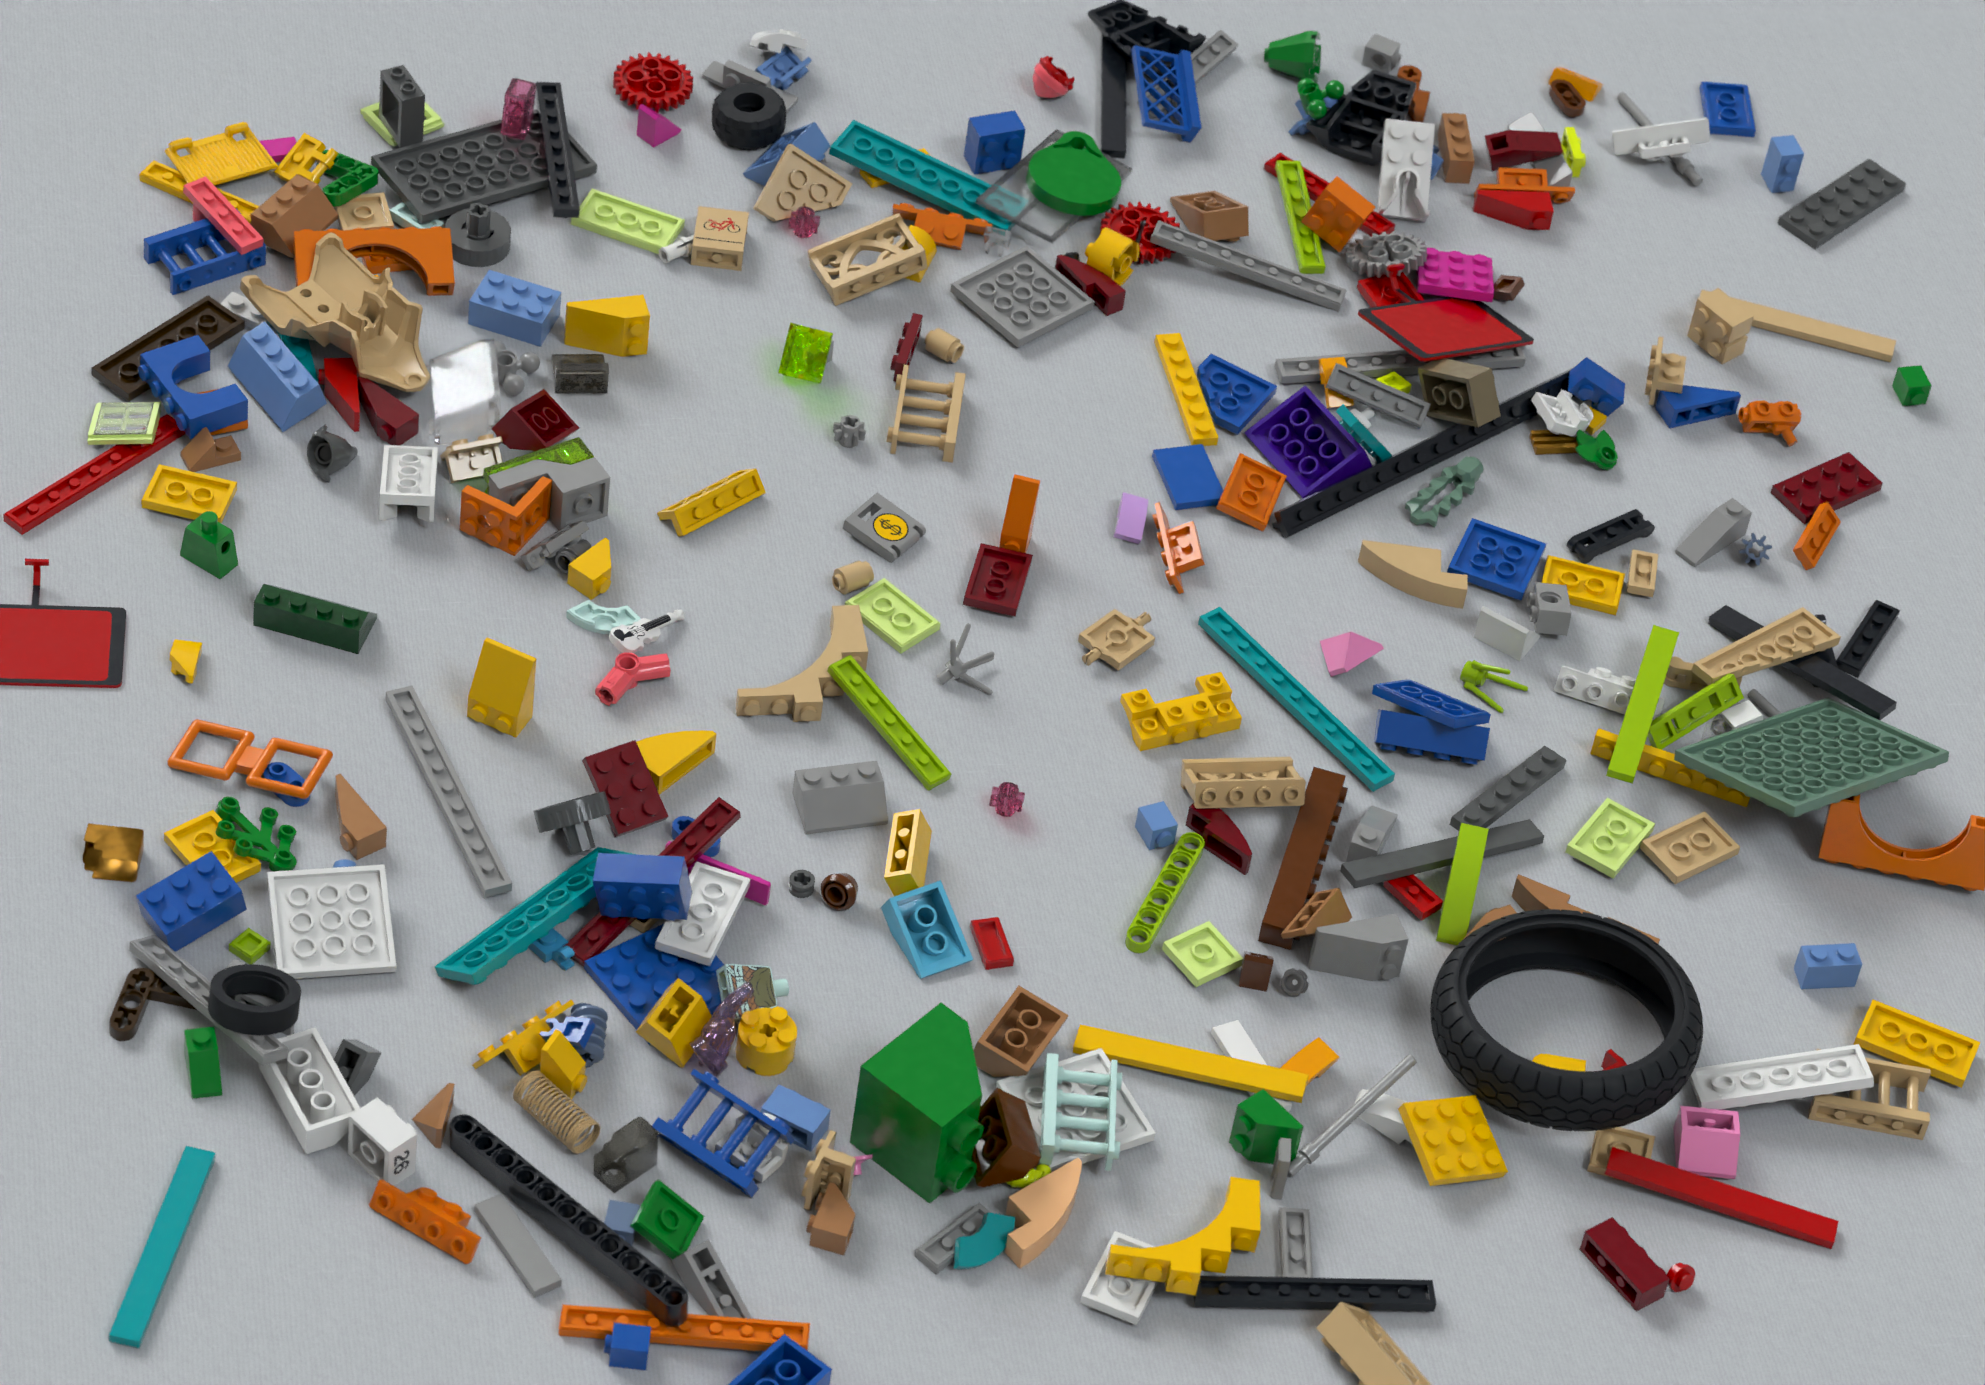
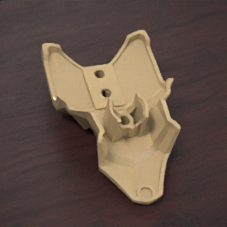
M330 232L316 243L315 257L309 280L288 292H283L263 284L256 275L245 276L241 279L240 290L280 334L316 340L323 347L332 343L352 356L360 377L368 378L369 380L405 392L421 391L430 380L431 376L424 364L418 345L423 307L420 304L409 302L393 288L389 267L384 269L379 277L374 276L345 249L342 239L335 233Z

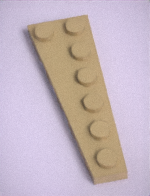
M1802 607L1698 660L1693 664L1691 671L1710 685L1728 673L1734 674L1738 678L1809 654L1825 651L1828 648L1837 646L1841 636Z

